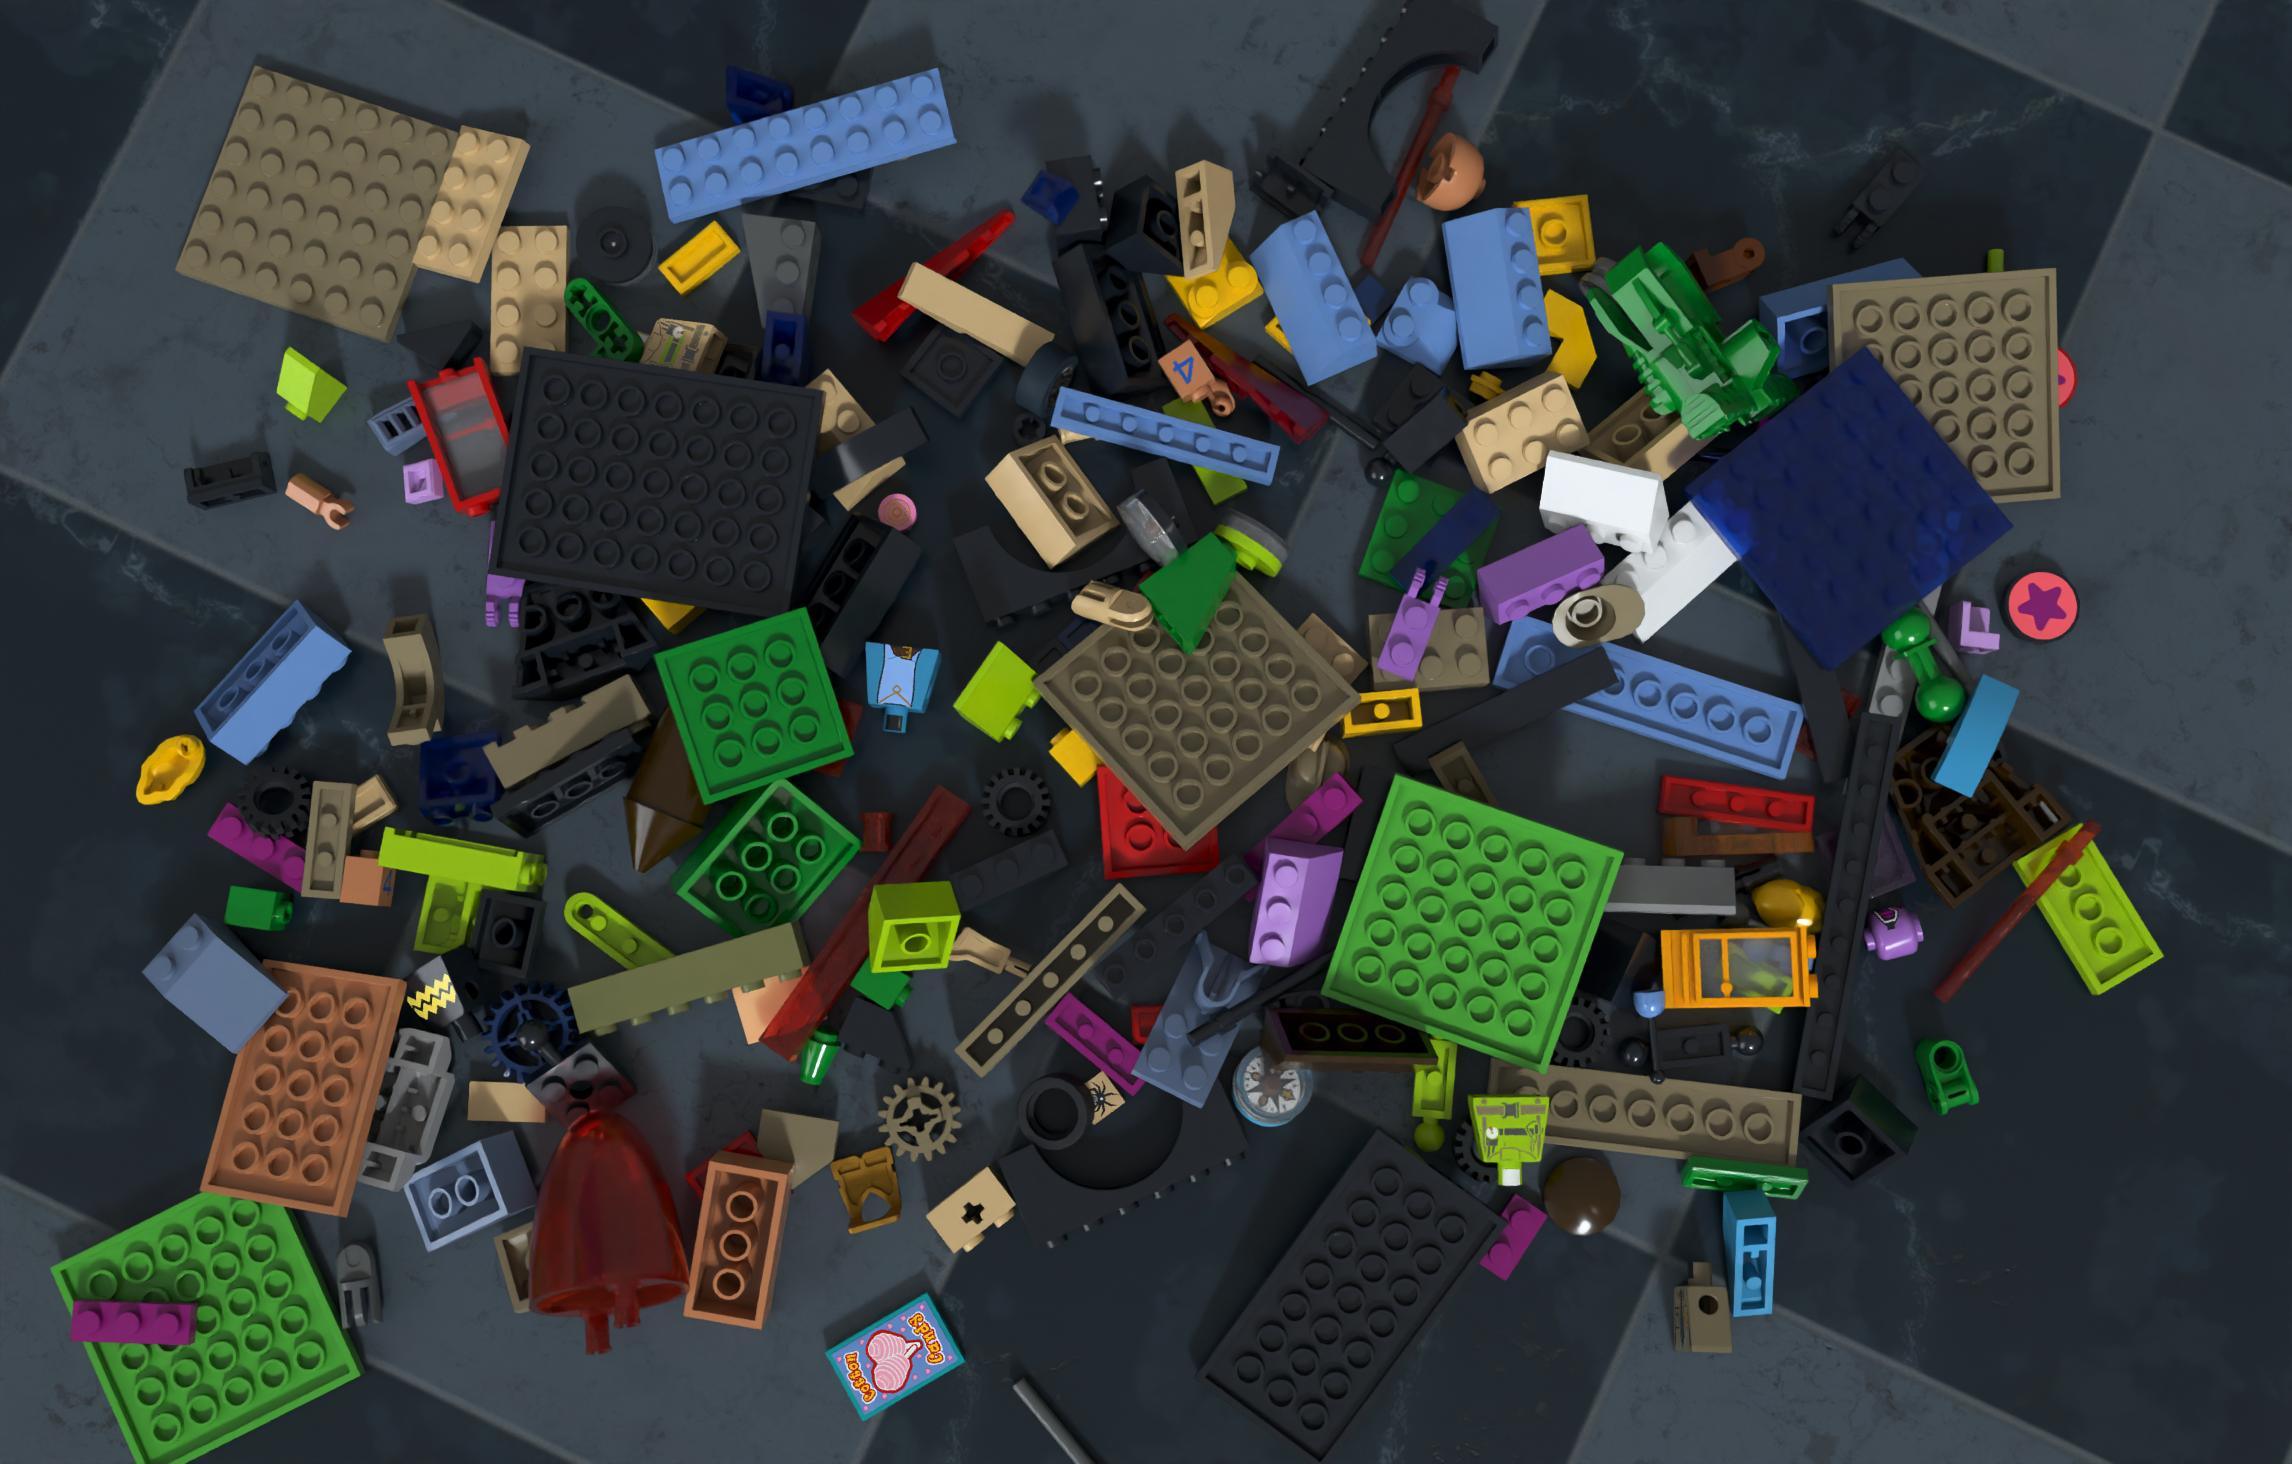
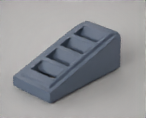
M412 396L367 420V423L385 450L395 457L427 437L423 424L414 412L417 408ZM455 411L438 417L437 420L440 427L456 418L458 414ZM405 416L413 426L409 430L406 429L401 421ZM391 425L395 427L399 434L394 438L387 429Z

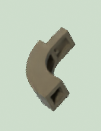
M427 613L390 618L382 640L394 672L396 706L387 734L392 746L403 744L417 745L424 741H431L433 732L442 731L445 712V690L440 653Z

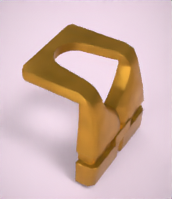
M884 1145L864 1151L862 1157L853 1154L833 1160L830 1164L833 1177L839 1182L838 1190L850 1216L848 1225L850 1234L889 1224L900 1218L902 1202L896 1169H893L892 1165L894 1158L890 1146ZM870 1192L880 1196L890 1205L891 1208L884 1216L872 1221H863L861 1215L862 1207Z

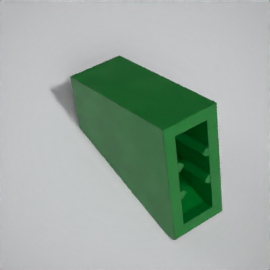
M1212 532L1138 585L1139 593L1151 602L1154 617L1188 656L1195 651L1237 575V554L1226 540L1220 542Z

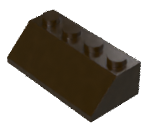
M1268 1007L1259 1043L1267 1068L1279 1071L1314 1070L1317 1072L1351 1071L1362 1073L1368 1071L1389 1072L1393 1074L1400 1072L1417 1073L1437 1065L1439 1059L1426 1032L1365 1010Z

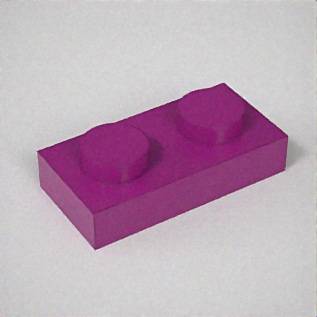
M1514 1192L1499 1213L1508 1219L1509 1224L1479 1263L1504 1281L1507 1280L1548 1217V1215Z

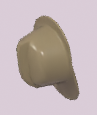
M1618 583L1580 589L1568 594L1555 609L1552 618L1553 632L1560 642L1568 647L1578 649L1622 638L1633 633L1641 625L1645 616V603L1640 594L1633 588Z
M1326 732L1315 752L1307 748L1289 763L1285 792L1286 801L1292 812L1336 772H1340L1348 780L1350 770L1349 752L1345 744L1335 735Z

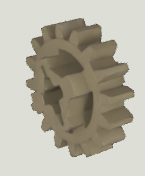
M925 1076L921 1085H917L914 1077L908 1078L907 1089L899 1083L894 1085V1091L897 1096L885 1095L883 1100L889 1105V1108L878 1111V1116L887 1120V1123L878 1128L879 1132L889 1131L890 1134L885 1145L890 1146L896 1143L899 1146L896 1153L898 1157L904 1154L906 1150L910 1151L912 1162L917 1161L920 1153H924L927 1161H931L934 1156V1149H937L941 1154H945L948 1150L944 1142L947 1140L955 1143L958 1139L951 1132L952 1129L963 1126L962 1121L954 1119V1114L963 1110L962 1106H952L950 1102L956 1096V1093L953 1091L945 1095L942 1092L945 1084L943 1081H940L935 1087L930 1086V1076ZM923 1093L934 1096L942 1105L935 1107L925 1101ZM907 1096L908 1108L904 1115L895 1118L898 1105ZM919 1108L922 1114H937V1116L932 1117L924 1124L925 1129H921L919 1123L904 1122L916 1115ZM946 1120L943 1133L934 1141V1127L937 1122ZM907 1131L916 1137L917 1144L907 1141L899 1132Z

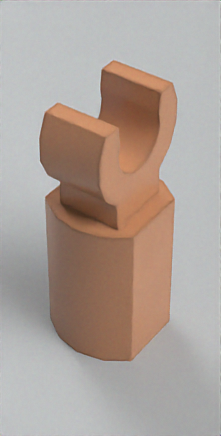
M299 473L293 476L288 482L285 492L287 496L316 515H323L328 525L332 528L340 530L349 525V521L343 518L340 513L345 515L353 511L355 506L347 499L335 498L334 493L305 474Z

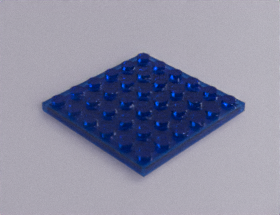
M1866 346L1681 490L1828 672L1837 668L2014 527Z

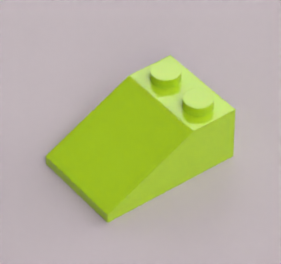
M998 641L953 707L962 718L998 743H1001L1004 737L1010 740L1023 722L1018 718L1026 706L1032 709L1041 697L1032 683L1040 675L1008 647Z

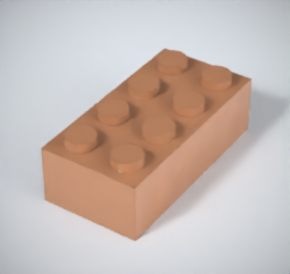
M718 1150L710 1159L683 1316L760 1330L763 1328L770 1316L796 1163Z

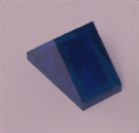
M731 65L726 67V105L736 124H745L792 110L793 86Z

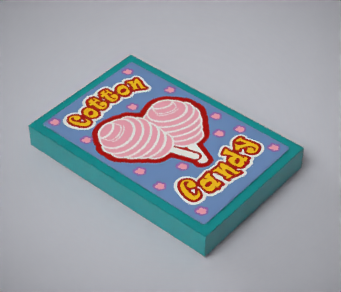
M929 1291L919 1295L825 1351L827 1358L863 1422L966 1361V1357Z

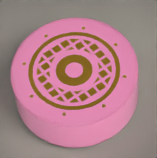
M892 494L881 502L878 516L881 522L904 533L914 526L917 520V510L909 497L902 494Z

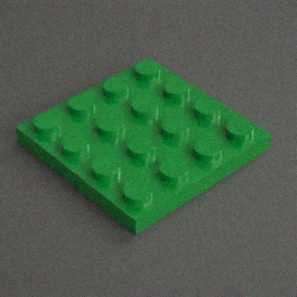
M806 607L653 654L703 805L854 755Z

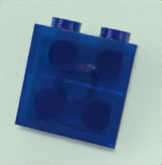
M497 731L433 738L431 741L421 743L418 809L427 821H431L432 824L437 826H450L455 823V818L469 817L477 822H487L493 819L490 805L500 800V797L505 793V788L482 747L494 741L501 747L502 738Z

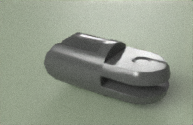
M363 1240L349 1241L338 1250L335 1260L342 1329L351 1328L352 1326L349 1290H352L354 1316L357 1326L368 1324L366 1287H369L372 1320L374 1324L382 1323L383 1315L375 1252L372 1246Z

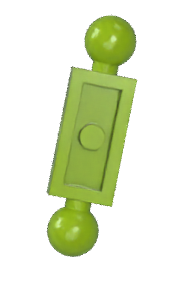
M1430 1034L1429 1039L1439 1059L1437 1065L1415 1073L1411 1112L1412 1116L1423 1117V1122L1415 1129L1414 1140L1416 1145L1425 1152L1439 1150L1445 1141V1132L1441 1125H1439V1119L1451 1120L1458 1045L1455 1042Z

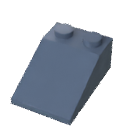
M194 913L142 971L168 1001L235 1054H238L290 995L224 922L198 913Z
M513 1130L479 1140L414 1173L412 1178L403 1187L428 1253L541 1203Z

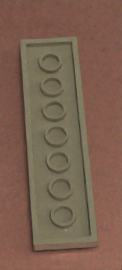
M1490 1057L1487 1094H1544L1549 1097L1544 1143L1688 1160L1690 1155L1796 1167L1802 1094L1665 1078L1662 1084L1656 1085L1646 1075L1552 1064L1548 1065L1544 1075L1505 1060Z

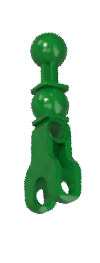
M1877 495L1866 502L1863 508V515L1868 531L1865 539L1861 542L1850 539L1841 529L1840 525L1833 520H1825L1815 524L1812 534L1826 564L1834 570L1851 575L1850 577L1854 581L1868 610L1873 615L1875 622L1882 619L1880 627L1882 640L1890 649L1898 652V654L1892 656L1894 661L1904 657L1907 658L1920 684L1914 697L1918 712L1925 719L1936 723H1946L1955 719L1963 711L1966 702L1965 691L1956 679L1941 674L1928 646L1939 641L1937 637L1929 639L1932 630L1930 619L1921 609L1912 606L1919 601L1915 596L1913 586L1898 556L1899 548L1904 539L1905 527L1891 501L1885 496Z

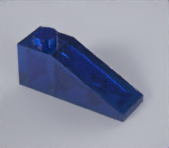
M1474 485L1403 557L1389 574L1408 592L1417 568L1426 570V577L1417 593V599L1497 520L1502 511Z

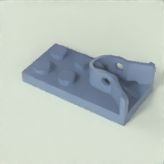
M1202 929L1191 947L1131 1074L1201 1109L1244 1019L1236 1023L1237 1027L1224 1035L1218 1033L1196 1047L1189 1043L1186 1034L1209 1021L1210 1015L1221 1008L1226 1007L1229 1009L1255 994L1270 965L1258 964L1255 966L1209 943L1207 931Z

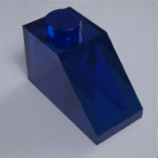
M767 310L761 381L805 388L808 381L811 351L807 315Z

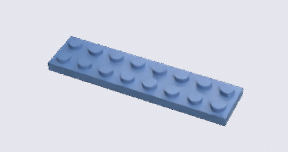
M934 68L655 149V155L668 216L675 224L955 144L957 139L942 75L938 68Z
M1529 616L1516 621H1510L1490 686L1506 691L1602 646L1619 682L1561 709L1778 780L1786 778L1804 718L1802 705L1609 642L1580 649L1568 647L1557 639L1553 632L1552 624Z

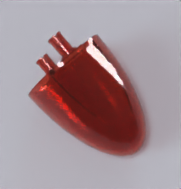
M593 1110L581 1116L567 1129L556 1146L545 1171L538 1195L531 1235L528 1273L530 1311L546 1316L580 1317V1319L585 1320V1354L594 1355L595 1351H597L598 1355L612 1351L609 1331V1317L614 1314L613 1325L615 1329H623L625 1324L626 1329L641 1325L639 1310L675 1301L690 1291L683 1231L676 1203L662 1165L651 1145L634 1123L621 1114L610 1110Z

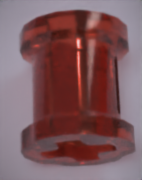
M873 812L860 814V820L864 823V845L860 846V852H895V846L891 844L890 821L894 819V813Z

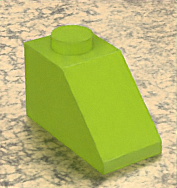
M289 346L284 354L276 393L288 401L284 408L303 421L307 416H310L321 423L348 387Z

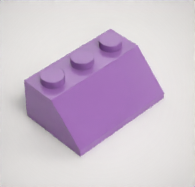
M1583 523L1478 569L1480 607H1483L1484 617L1498 625L1510 620L1516 621L1525 617L1532 610L1544 605L1555 604L1562 600L1564 596L1580 589H1589L1604 579V556Z
M1266 838L1259 876L1261 881L1257 886L1247 940L1249 962L1292 967L1310 962L1324 953L1344 852L1343 848Z

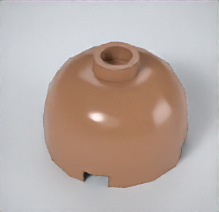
M1451 132L1445 134L1428 155L1434 159L1429 171L1423 167L1420 171L1415 197L1432 209L1456 211L1467 205L1472 199L1476 200L1483 192L1486 180L1483 178L1484 161L1476 146L1466 138Z

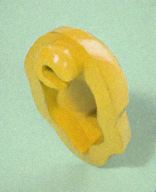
M180 735L162 742L141 766V777L136 790L138 802L143 805H154L163 801L175 800L184 791L186 786L194 783L199 777L206 760V749L202 741L194 735Z
M1775 879L1753 889L1751 900L1756 905L1760 917L1771 928L1807 927V935L1820 934L1825 902L1818 891L1789 879Z

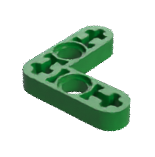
M583 278L571 281L565 289L564 302L598 344L589 356L637 363L644 351V342L640 335L600 287ZM584 292L585 298L594 305L589 307L583 304L581 294ZM608 312L610 315L609 325L604 330L599 331L598 319L601 315ZM617 336L626 340L625 346L627 349L624 353L623 346L614 339Z

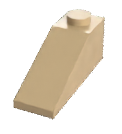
M1206 160L1175 172L1184 278L1188 281L1219 270L1236 207L1232 171Z

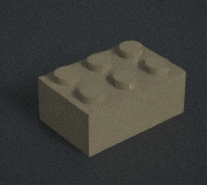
M1483 607L1439 611L1413 681L1376 668L1396 613L1368 615L1365 619L1364 630L1367 662L1369 663L1367 667L1370 692L1418 688L1419 693L1480 689L1490 683Z

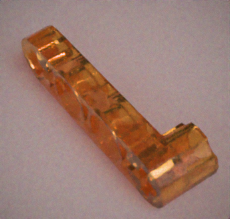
M1697 817L1662 818L1664 857L1814 852L1812 832L1698 836Z

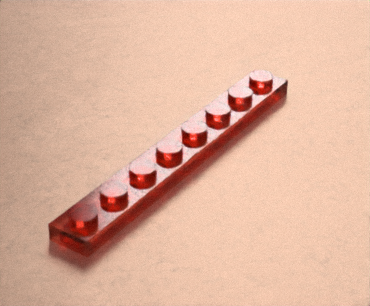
M938 785L762 1033L758 1039L760 1042L787 1061L793 1063L870 954L868 910L874 885L920 883L971 811L972 807L942 786Z

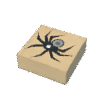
M1103 1071L1084 1083L1090 1090L1095 1103V1115L1092 1122L1094 1125L1126 1102Z

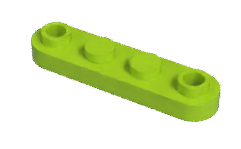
M577 893L570 897L565 905L564 916L567 923L628 970L678 956L594 893ZM588 904L592 907L593 914L590 918L585 919L582 916L581 910Z

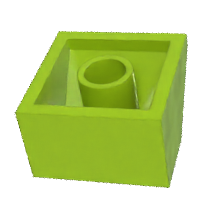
M950 881L874 885L868 910L870 969L872 973L947 968L961 917Z

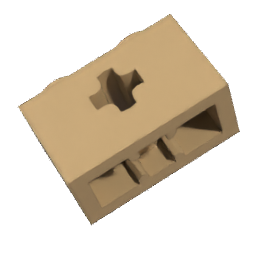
M990 1163L926 1214V1217L953 1253L962 1247L968 1252L985 1238L981 1232L994 1223L999 1228L1016 1214L1012 1207L1017 1203L1008 1185ZM970 1202L973 1206L981 1203L984 1207L980 1213L982 1219H979L977 1216L968 1218L966 1212L969 1209V1205L967 1203Z

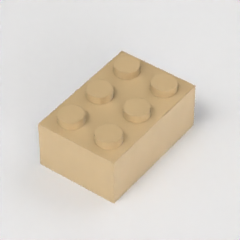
M1546 371L1467 410L1469 415L1466 417V420L1469 424L1454 437L1475 488L1488 494L1545 467L1550 450L1571 454L1591 444L1564 375L1551 371Z

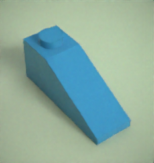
M1763 1189L1724 1192L1722 1225L1731 1313L1733 1317L1772 1314L1776 1215Z

